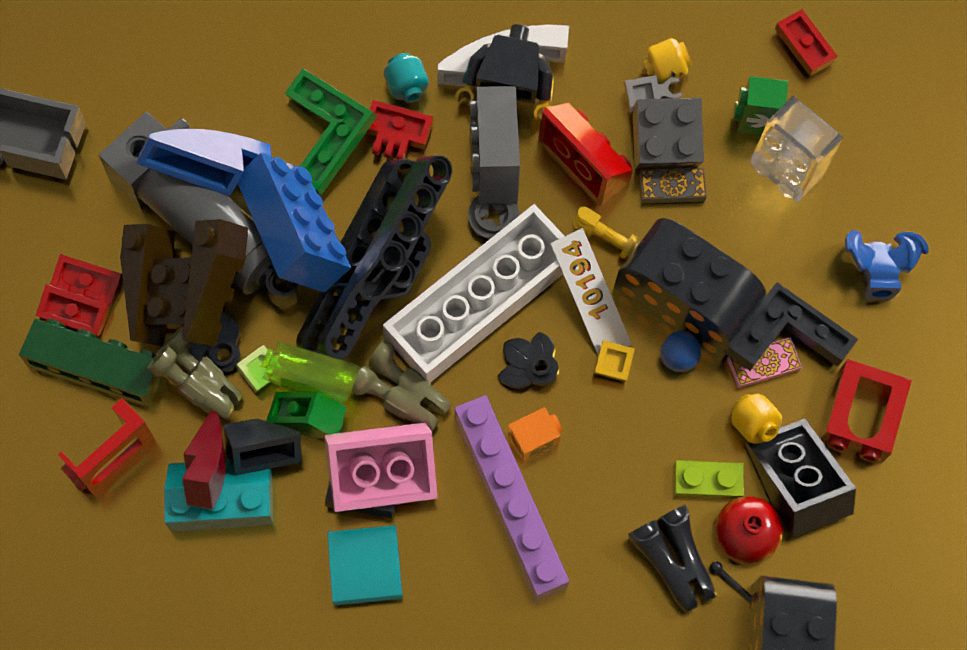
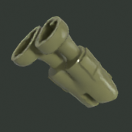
M183 325L160 348L158 354L149 363L147 370L154 376H162L178 385L176 388L178 390L177 393L192 402V404L200 406L207 414L210 411L217 412L219 420L226 421L233 412L234 407L243 397V394L208 357H202L197 361L187 349L188 342L182 341Z
M383 340L369 360L368 366L371 369L363 366L352 380L349 390L357 395L369 393L384 399L383 407L399 418L408 419L414 424L426 423L432 432L439 423V420L420 405L421 401L442 415L446 414L452 404L445 396L431 386L429 380L426 381L415 369L410 368L404 372L393 359L394 346L387 340ZM375 372L389 378L398 386L391 388L381 381Z

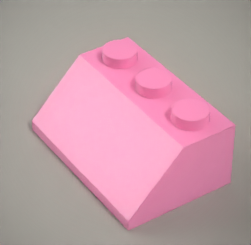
M426 423L324 435L327 469L335 512L438 499L432 432Z

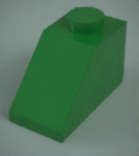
M318 391L276 392L266 421L297 430L302 435L324 439V435L339 433L343 426L347 407Z

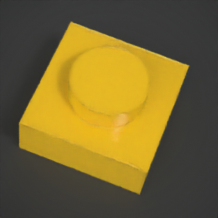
M603 340L600 345L594 374L626 382L635 348Z

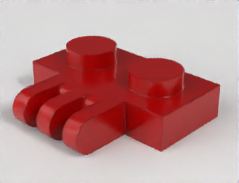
M372 100L369 110L373 111L377 118L366 132L367 134L377 136L372 154L379 156L382 145H385L387 147L384 158L391 159L396 148L399 149L396 159H405L409 145L425 149L434 122V116Z

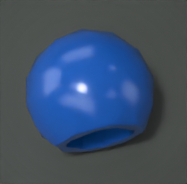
M676 331L671 333L664 341L660 349V356L668 369L675 372H685L691 370L699 363L701 346L699 340L692 333Z

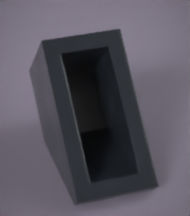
M258 418L224 425L226 454L235 476L302 462L300 433L297 430Z

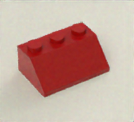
M569 103L547 107L542 111L538 139L601 206L630 183L633 173L630 161L623 154L618 155L610 146L608 138L602 132H596L590 126L588 118L581 110H575Z

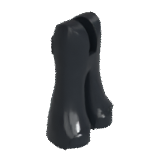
M686 504L668 512L658 520L644 524L628 534L635 547L645 555L658 571L674 600L684 612L688 613L698 607L696 597L688 584L689 581L702 602L707 603L717 597L714 585L694 543L689 511ZM662 534H663V536L665 537V539H666L668 545L670 546L671 550L673 551V553H674L676 559L678 560L679 564L674 560V558H673L672 555L670 554V552H669V550H668V548H667V546H666V544H665V541H664V539H663V537H662Z

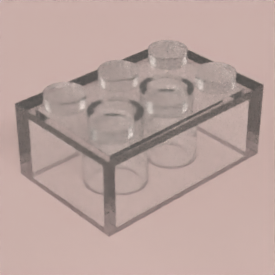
M792 96L767 121L750 163L753 164L758 174L768 177L778 185V189L783 195L793 198L799 203L823 178L844 137L797 98Z

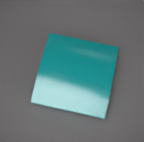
M396 525L327 532L333 605L403 599Z

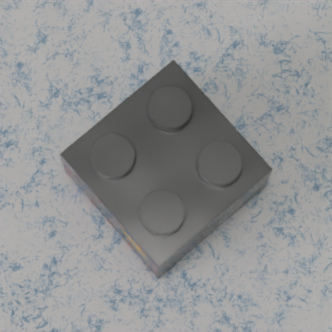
M702 98L636 100L633 105L635 169L698 168L704 162Z

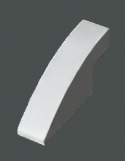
M569 25L526 26L530 30L527 41L538 43L539 53L546 56L547 61L565 62ZM510 30L483 37L445 58L438 64V84L464 87L463 78L470 57L484 44L491 43L495 35L509 37Z

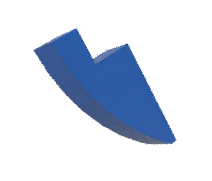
M173 129L149 134L136 160V164L230 196L243 174L244 168L260 153L271 156V146L252 138L227 132L204 129Z

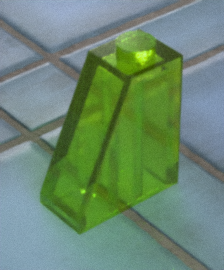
M278 342L274 350L267 349L260 367L265 369L262 377L264 380L293 392L318 391L340 404L349 398L360 369L358 365L282 342Z

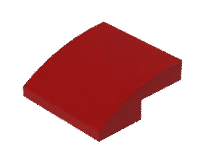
M60 254L50 285L45 284L35 316L44 319H54L66 326L84 329L99 336L123 282L122 273Z

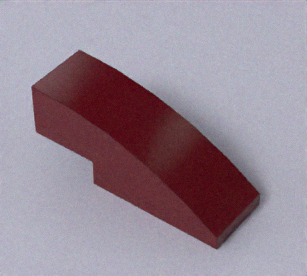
M210 411L183 453L186 473L182 481L187 505L213 510L225 481L226 457L217 412Z

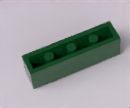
M48 318L46 322L34 319L19 352V356L26 365L148 406L151 405L162 379V376H154L147 370L149 363L156 356L155 353L143 349L139 353L129 350L126 344L114 339H109L108 342L96 339L97 336L84 329H78L77 332L65 329L66 326L63 323Z

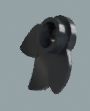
M222 312L219 322H222L223 325L215 347L189 342L192 348L188 349V351L197 361L202 357H208L222 372H229L236 368V364L241 359L240 350L236 345L240 336V330L232 316ZM226 352L230 354V358L227 361H220L218 359L221 353Z
M538 332L531 342L522 338H513L504 342L503 351L510 364L498 374V379L503 384L512 388L522 389L532 383L538 386H548L556 380L559 374V365L554 358L555 345L549 336ZM541 366H547L543 372L536 371Z

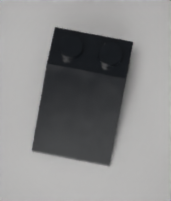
M806 419L779 428L777 436L771 441L759 444L745 441L746 448L768 496L780 515L781 521L793 538L854 514L856 487Z

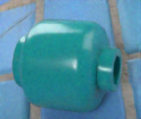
M408 53L398 54L388 61V65L384 69L383 75L389 92L397 100H404L407 103L415 102L422 97V93L428 88L429 79L423 63L418 57L411 56Z

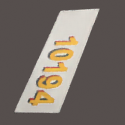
M583 228L550 243L597 354L603 340L627 347L632 345Z

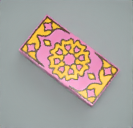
M791 337L773 342L751 371L728 356L727 358L738 389L800 371L802 368Z

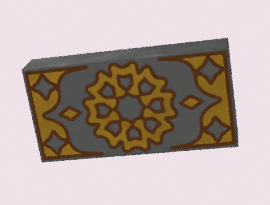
M704 168L640 170L642 204L706 201Z

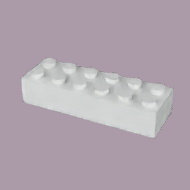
M533 204L384 323V338L394 346V350L411 368L415 369L426 381L432 382L563 275L550 243L564 237V235Z

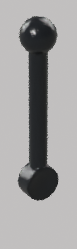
M713 561L710 564L711 573L719 574L751 604L752 595L723 570L721 562Z

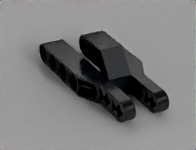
M442 155L424 156L416 161L396 159L389 160L381 166L340 242L346 249V257L351 269L326 292H320L297 335L296 346L303 355L310 357H320L323 355L329 359H343L347 357L378 302L382 299L406 296L431 249L429 236L423 230L453 173L451 162L447 157ZM430 165L433 167L432 177L429 172ZM398 168L402 171L401 180L398 178ZM415 193H417L419 200L417 205L414 201ZM384 194H385L386 197H387V206H386V208H385L384 205H383V196H384ZM400 221L403 223V231H399ZM369 222H371L373 226V231L371 235L368 233ZM354 250H356L358 254L357 263H354L352 255ZM332 297H334L335 299H339L336 305L334 304L335 301ZM357 301H363L360 306H357ZM325 307L331 308L330 312L332 314L329 319H326L327 314L323 312ZM350 309H353L352 313L356 316L355 320H349L348 312ZM317 325L324 328L321 333H318ZM340 327L348 329L345 335H341ZM309 336H316L315 341L318 343L316 348L311 347V342L308 341ZM334 338H338L337 343L340 345L338 350L333 349L334 345L332 342Z

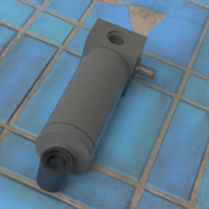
M147 111L99 154L109 181L140 209L147 204L192 246L195 221L222 219L248 227L245 262L242 271H236L233 283L245 294H251L261 287L268 292L269 299L278 307H290L297 303L301 295L300 284L278 277L252 216L231 197L136 164V160L149 134L167 131ZM180 118L168 130L188 129L189 124L185 119ZM281 282L292 284L287 291L282 292L275 289L277 284Z

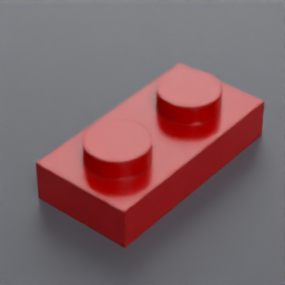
M803 9L777 22L775 30L809 76L836 61L837 54Z

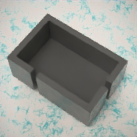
M516 86L477 87L476 100H470L472 192H478L479 204H518L520 156Z
M0 88V164L2 165L3 160H5L9 167L67 180L75 157L73 148H78L86 125L79 106Z

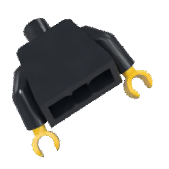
M521 24L512 25L509 37L495 35L491 43L484 44L470 57L463 78L464 88L459 89L455 96L457 102H460L464 91L470 93V100H476L477 87L516 86L517 101L535 104L536 99L539 100V103L533 110L536 120L539 108L550 107L548 102L552 99L553 73L546 56L539 53V44L527 41L530 31L528 27Z

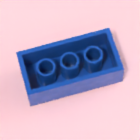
M260 153L244 168L238 185L279 278L326 292L351 269V266L346 257V249L339 242L335 234V226L328 218L322 206L323 200L316 193L311 182L312 177L305 168L286 163L279 157L274 158Z

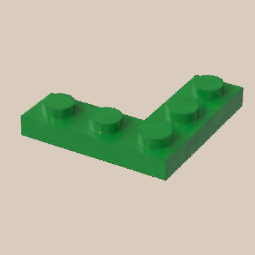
M302 68L284 94L329 123L327 129L300 165L310 173L315 191L322 195L377 116L373 111Z

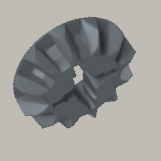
M478 196L472 201L468 210L470 227L473 228L477 236L485 237L488 240L520 215L517 204H479ZM489 206L495 214L501 213L499 226L496 223L494 224L492 220H486L489 214Z

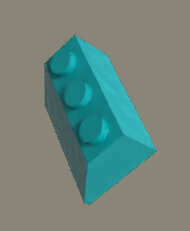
M226 460L225 481L221 494L212 510L187 505L182 481L186 473L185 463L168 464L164 487L165 524L170 532L274 525L272 468L235 476L229 460Z

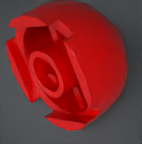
M753 496L739 497L726 504L716 517L713 527L715 545L721 554L728 560L731 559L743 566L760 565L770 559L780 546L783 534L781 517L774 506L762 498Z

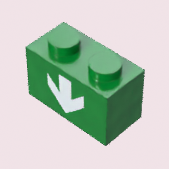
M755 76L749 77L746 87H740L738 102L735 101L732 120L738 121L737 133L767 137L775 136L786 111L788 81Z

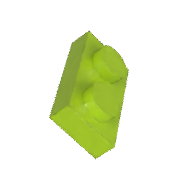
M676 460L674 463V496L723 499L744 497L743 463Z

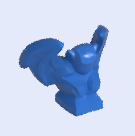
M852 230L846 235L844 242L845 251L850 252L860 272L864 271V277L868 283L865 288V299L891 300L902 289L901 282L898 280L900 272L910 273L917 264L921 253L927 254L929 251L927 242L921 235L913 232L898 233L894 237V241L899 246L895 249H892L891 244L880 241L868 244L863 243L862 234L856 230Z

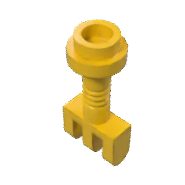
M579 208L573 220L574 228L577 230L583 228L585 235L590 237L594 233L611 242L612 245L622 250L619 257L624 260L631 255L640 243L637 241L638 237L633 234L630 239H627L613 231V229L610 230L606 225L599 222L601 216L589 208Z

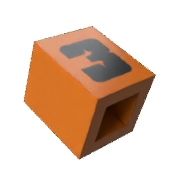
M545 407L509 424L508 435L523 462L559 445L560 433L563 432L555 414L549 415Z

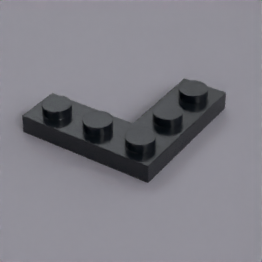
M777 282L727 350L724 349L723 352L751 371L784 328L838 367L855 345L858 338Z

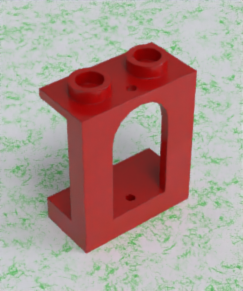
M847 359L840 368L837 381H839L826 429L820 436L822 442L828 443L827 446L833 450L840 452L849 450L860 454V458L873 463L884 462L892 454L912 380ZM857 387L888 397L880 430L876 436L869 439L859 438L854 435L848 425V417Z
M122 398L111 408L123 426L76 467L62 451L58 454L65 463L60 469L80 491L87 488L95 495L155 441L145 421ZM134 438L136 439L135 442H133V443H132L126 450H124L116 459H114L106 468H104L97 476L94 477V475H95L108 461H110L118 452H120V451H121L127 444H129Z

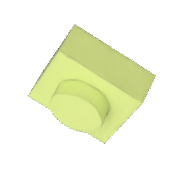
M264 345L235 366L255 393L284 372Z

